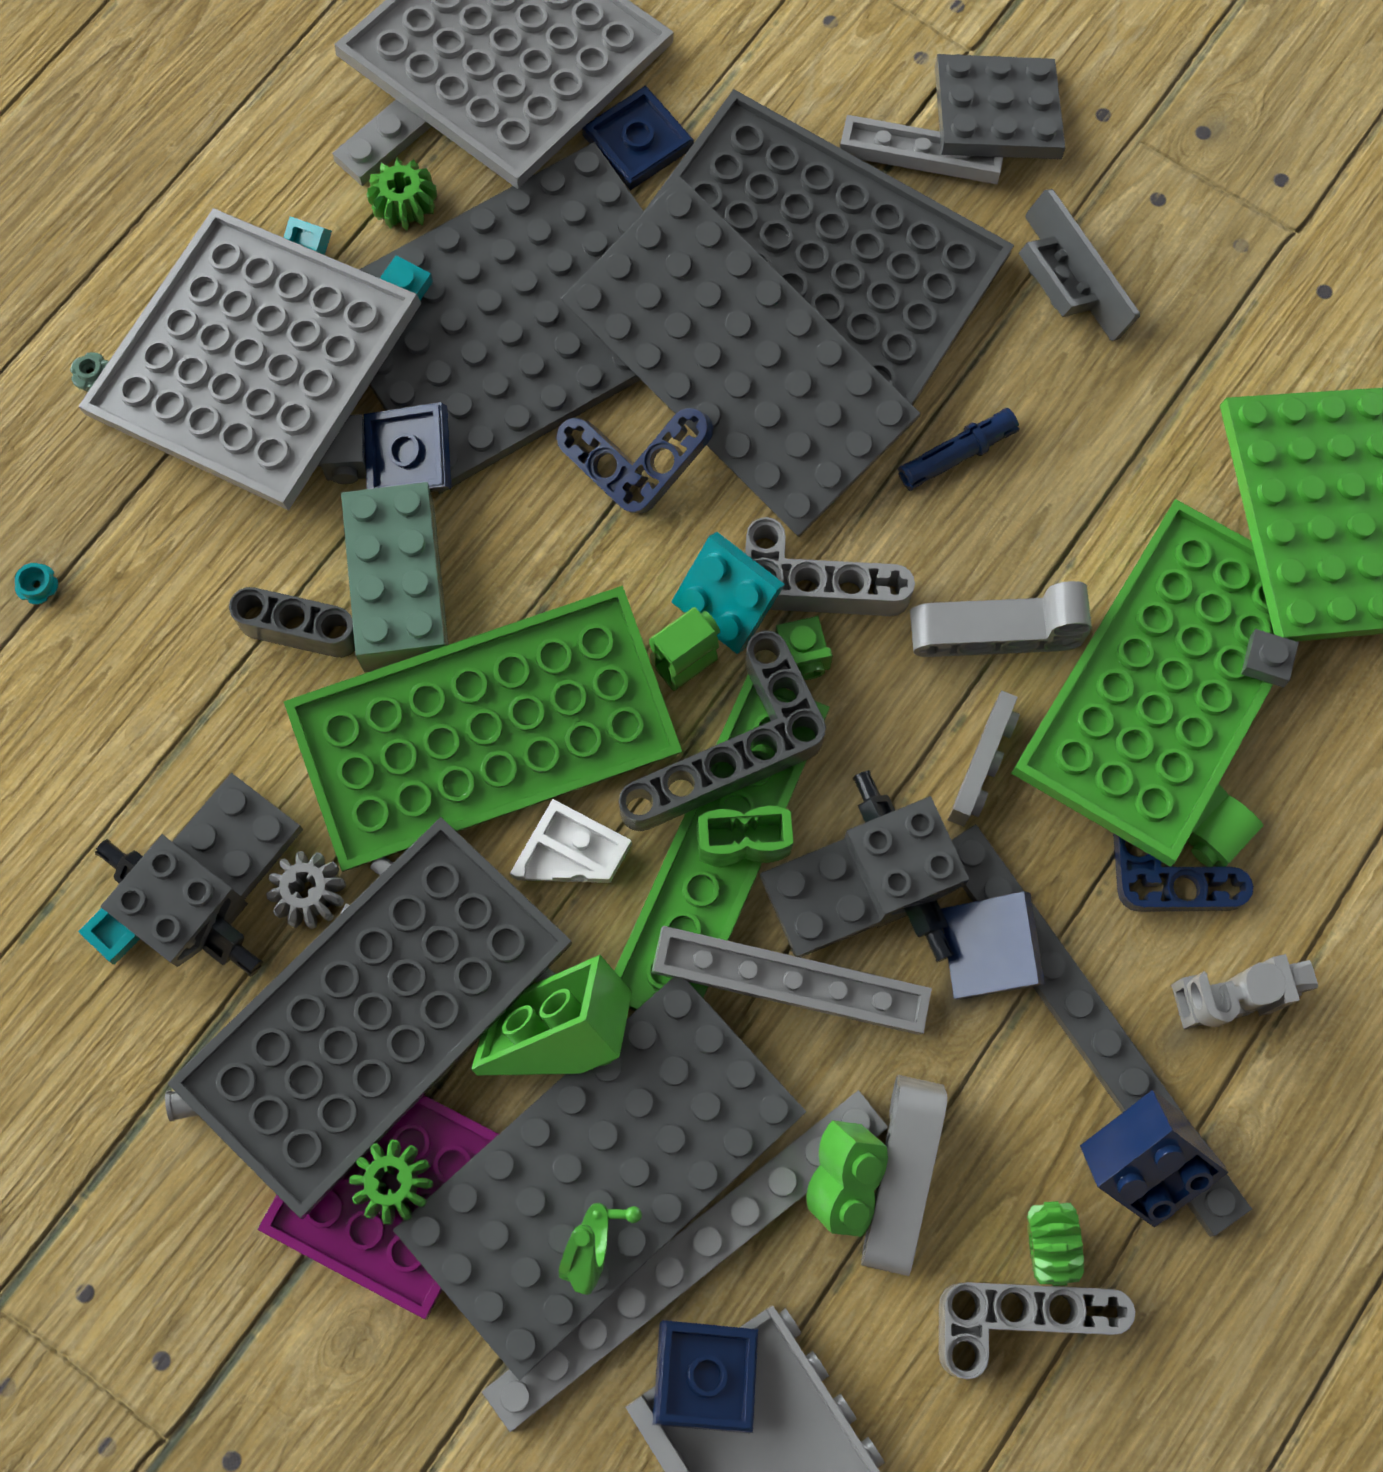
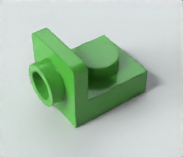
M819 616L776 625V633L786 642L804 680L818 678L825 674V670L830 669L833 655L831 648L826 646Z

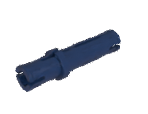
M1004 408L978 424L973 422L964 427V431L954 438L932 448L914 460L900 465L897 470L903 485L909 491H912L924 482L955 467L962 461L974 455L982 456L989 451V447L1019 432L1018 420L1009 408Z

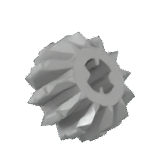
M298 851L295 856L296 864L291 865L286 859H280L279 864L285 871L283 875L277 873L269 874V881L278 887L271 889L266 895L270 902L277 903L273 913L278 918L288 915V924L294 928H297L304 919L306 925L310 929H314L317 927V915L321 914L327 921H331L334 918L328 909L330 904L337 907L343 906V898L335 892L344 889L346 882L343 878L335 877L339 871V867L335 862L325 864V857L319 852H316L308 861L306 854L303 851ZM310 882L314 888L308 890V897L302 898L299 892L304 891V883Z

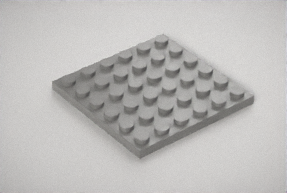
M385 0L334 45L336 56L518 189L673 43L674 32L629 0Z
M213 208L78 407L85 415L289 510L421 305L417 294Z

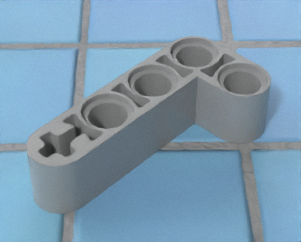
M763 517L753 521L748 527L745 553L785 584L770 610L895 616L904 612L909 606L915 581L910 570L904 566L882 563L785 558V530L780 522L773 518ZM767 538L776 545L772 548L764 549L757 546L755 541ZM808 580L813 582L817 589L810 592L802 591L797 587L796 583ZM847 582L854 583L859 587L860 591L855 594H848L842 591L839 585ZM870 584H874V594H868ZM888 586L895 587L898 595L891 594L890 587Z
M1079 581L1054 584L1047 589L1043 598L925 603L917 605L910 610L913 652L921 657L1066 651L1080 647L1092 629L1087 585Z
M897 1075L889 1110L890 1124L885 1143L888 1152V1162L883 1179L875 1189V1211L865 1235L861 1258L862 1266L905 1276L910 1275L946 1113L947 1092L943 1084Z
M972 1282L952 1284L943 1291L939 1301L940 1364L951 1376L973 1379L981 1375L986 1369L989 1360V1329L1106 1335L1122 1334L1130 1329L1134 1322V1304L1129 1296L1115 1289ZM960 1291L968 1292L975 1302L973 1314L964 1320L957 1317L952 1309L953 1298ZM1009 1293L1018 1296L1023 1305L1021 1316L1014 1322L1007 1320L1003 1316L1000 1307L1002 1299ZM1058 1295L1067 1299L1071 1309L1069 1318L1062 1324L1054 1321L1049 1311L1051 1301ZM1109 1304L1111 1307H1117V1317L1109 1318V1321L1104 1316H1086V1306H1106ZM962 1341L968 1342L975 1352L974 1362L966 1370L958 1369L954 1365L951 1356L955 1345Z

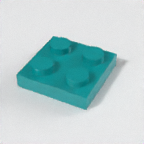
M715 532L707 538L671 602L684 613L693 607H696L700 613L708 612L719 626L718 640L736 654H739L746 649L749 640L759 628L785 584L720 533Z

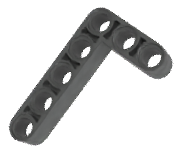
M765 630L753 635L747 645L745 661L747 673L771 721L626 785L620 793L619 808L621 819L628 828L634 831L649 830L804 762L818 754L825 736V722L786 642L779 634ZM769 650L776 655L777 660L768 664L761 663L754 655L759 651ZM787 688L794 692L796 699L792 702H781L775 698L773 693L778 689ZM798 727H808L815 733L816 738L809 742H802L794 737L792 731ZM764 744L770 746L775 751V756L768 760H760L752 754L751 750L757 745ZM725 762L730 764L735 772L730 777L718 778L712 774L710 769L716 763ZM677 780H686L691 783L694 789L687 796L680 797L671 793L669 787ZM636 798H645L653 805L649 812L642 815L633 814L627 806Z

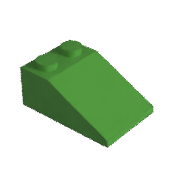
M597 955L531 985L492 1027L480 1037L471 1070L477 1076L581 1074L595 1067L608 1065L620 1057L632 991L601 955Z

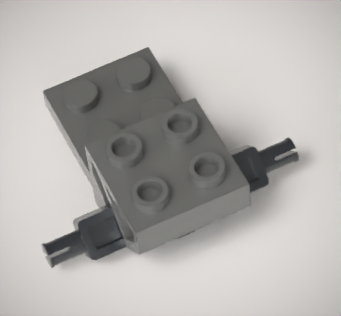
M870 770L863 771L852 778L864 801L858 805V808L865 823L847 830L844 839L760 873L762 883L792 952L796 957L801 958L875 926L879 928L908 916L916 935L919 938L926 936L936 962L943 961L954 955L942 930L948 926V923L937 900L966 885L969 881L968 874L932 797L929 796L895 810L889 796L880 795Z
M231 773L173 841L162 834L144 856L135 850L125 854L111 843L109 839L99 844L95 855L116 869L114 879L119 883L100 907L176 967L203 949L220 964L225 965L231 960L245 971L248 976L252 977L261 968L263 961L242 946L244 936L232 927L231 924L248 905L245 901L247 896L299 836L303 828Z

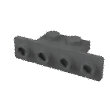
M1053 189L1044 190L1025 215L1040 240L1027 242L1018 254L1027 265L1031 275L1036 278L1050 298L1053 307L1059 311L1062 317L1091 311L1111 341L1120 339L1140 317V312Z

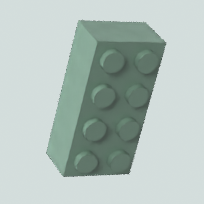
M428 482L341 492L355 654L363 671L371 672L449 645L435 508Z

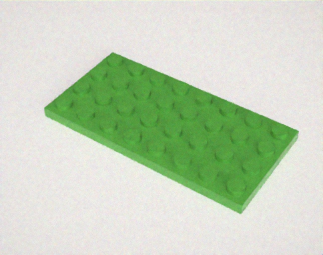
M1175 499L1011 772L1014 776L1170 867L1180 855L1273 684L1241 674L1249 638L1254 630L1258 629L1274 634L1252 541Z
M623 586L283 701L342 872L407 850L440 817L458 832L682 753Z

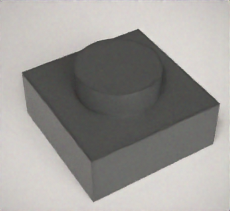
M1255 629L1249 638L1241 674L1284 688L1291 678L1299 642Z

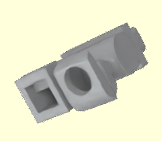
M1286 954L1275 956L1263 963L1253 965L1223 983L1210 985L1207 977L1208 974L1203 971L1198 975L1184 977L1171 984L1183 1029L1201 1025L1219 1027L1232 1021L1234 1018L1247 1016L1257 1010L1259 1016L1271 1014L1299 1001V996L1302 995V992L1318 988V982L1311 961L1289 964Z

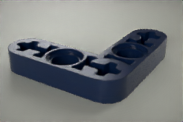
M682 409L673 416L635 463L598 428L580 418H571L563 422L557 431L556 439L562 452L621 508L632 513L642 514L651 510L709 443L713 435V424L708 415L697 409ZM699 420L696 425L697 430L700 432L695 438L688 435L680 443L681 446L687 448L685 453L676 445L669 443L672 437L681 441L687 434L688 430L684 426L686 421L696 422ZM574 430L584 431L581 436L582 439L589 446L595 447V449L588 452L584 447L575 444L571 446L575 441L571 435ZM667 449L674 456V465L671 470L662 474L656 470L654 460L657 453ZM612 454L616 459L617 468L613 475L604 478L598 472V462L604 455ZM644 470L649 476L659 480L657 485L647 482L641 489L640 493L644 497L642 502L634 500L630 502L633 497L630 491L631 486L641 487L649 479L642 475Z
M1113 833L1117 892L1120 901L1130 910L1138 912L1231 911L1238 909L1248 902L1253 894L1254 886L1252 879L1240 868L1161 867V861L1148 853L1142 857L1131 855L1126 849L1125 840ZM1161 878H1164L1162 891L1149 892L1144 896L1143 900H1139L1137 892H1130L1129 887L1134 885L1137 879H1141L1142 886L1157 887L1162 883ZM1177 878H1188L1195 884L1197 894L1194 900L1185 901L1177 897L1173 889ZM1227 879L1231 880L1232 886L1240 888V892L1233 896V899H1230L1229 893L1226 891H1214L1208 895L1210 901L1206 900L1208 887H1219ZM1162 893L1165 901H1161Z

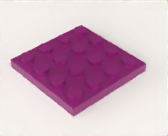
M424 1095L377 1144L381 1146L386 1156L390 1140L400 1142V1156L410 1145L418 1149L417 1156L412 1164L424 1159L429 1162L430 1168L419 1174L418 1178L432 1180L433 1187L430 1189L418 1188L416 1194L428 1199L499 1134ZM371 1150L363 1157L371 1163L375 1160ZM356 1165L304 1219L299 1218L276 1194L257 1230L425 1320L428 1319L442 1292V1288L393 1231L403 1221L397 1208L393 1223L384 1224L382 1209L373 1219L364 1216L365 1209L371 1200L363 1204H355L352 1197L357 1192L363 1190L364 1186L350 1184L349 1178L352 1175L364 1176L365 1169ZM394 1169V1175L387 1172L383 1175L381 1180L386 1184V1189L383 1192L385 1195H388L389 1189L396 1192L400 1189L401 1183L396 1179L400 1172L398 1169ZM412 1201L408 1203L412 1212L419 1207Z

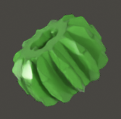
M398 157L394 163L395 166L392 167L381 162V174H370L369 182L371 187L367 188V198L369 204L372 205L371 208L377 220L385 219V223L390 229L396 224L401 223L402 227L407 231L410 222L413 221L423 226L424 214H434V201L437 197L436 185L432 182L430 172L427 168L419 169V165L414 159L406 166L403 165Z
M390 1140L387 1156L379 1144L371 1145V1153L375 1160L371 1163L363 1157L358 1158L356 1164L365 1169L366 1172L364 1176L352 1175L349 1178L350 1184L364 1186L363 1190L357 1192L352 1197L355 1204H363L371 1200L365 1209L364 1216L373 1219L382 1209L384 1224L393 1223L396 1208L403 1220L411 1219L412 1211L408 1203L412 1201L420 1207H424L427 1203L424 1197L416 1194L418 1188L430 1189L433 1187L432 1180L418 1178L419 1174L430 1168L429 1162L424 1159L412 1164L418 1153V1149L413 1145L407 1147L400 1156L401 1146L397 1140ZM394 1169H398L400 1172L396 1179L401 1183V1187L397 1192L389 1189L388 1195H385L383 1192L386 1189V1184L381 1179L386 1172L394 1175Z
M1059 1201L1032 1205L1027 1215L1030 1258L1035 1279L1039 1284H1052V1286H1065L1067 1283L1079 1282L1084 1273V1255L1079 1216L1076 1209L1071 1203H1059Z

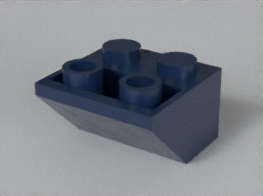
M1151 1090L1080 1145L1097 1187L1154 1228L1164 1220L1172 1217L1176 1211L1199 1194L1207 1191L1214 1183L1228 1174L1225 1165L1182 1112L1154 1090Z

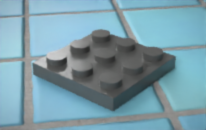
M937 54L935 77L941 155L1062 159L1065 151V140L1055 59Z

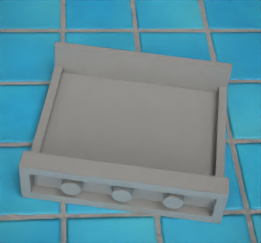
M773 1305L739 1327L758 1329L753 1433L652 1425L655 1386L625 1407L665 1472H880L878 1468L885 1463L870 1438L867 1437L860 1441L850 1424L857 1420L843 1396L839 1394L832 1398L822 1381L829 1377L814 1351L805 1356L795 1338L802 1333L787 1309L785 1308L778 1313Z

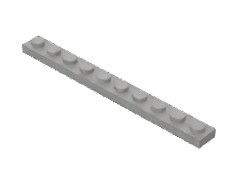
M859 1090L856 1091L666 1243L520 1381L509 1369L481 1391L509 1432L513 1431L807 1193L808 1185L814 1172L820 1166V1141L825 1129L832 1120L862 1124L876 1137L888 1128Z

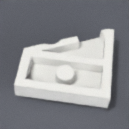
M552 799L511 870L510 875L516 880L611 883L630 849L632 841Z

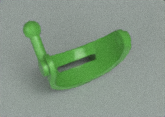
M601 1203L590 1205L582 1224L574 1229L566 1245L558 1270L559 1278L567 1282L570 1281L575 1292L585 1295L591 1294L599 1281L605 1263L609 1219H627L630 1223H637L642 1218L641 1210L636 1206L629 1207L628 1209H607Z

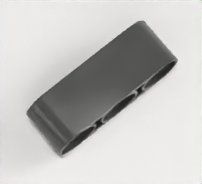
M246 587L238 590L230 600L229 610L231 616L240 630L248 637L332 657L343 658L355 651L352 617L347 610L339 606L255 587ZM262 607L260 615L256 618L245 619V615L250 609ZM297 616L305 618L299 627L294 629L286 628L288 621ZM334 627H347V630L341 637L336 639L327 637L330 630Z

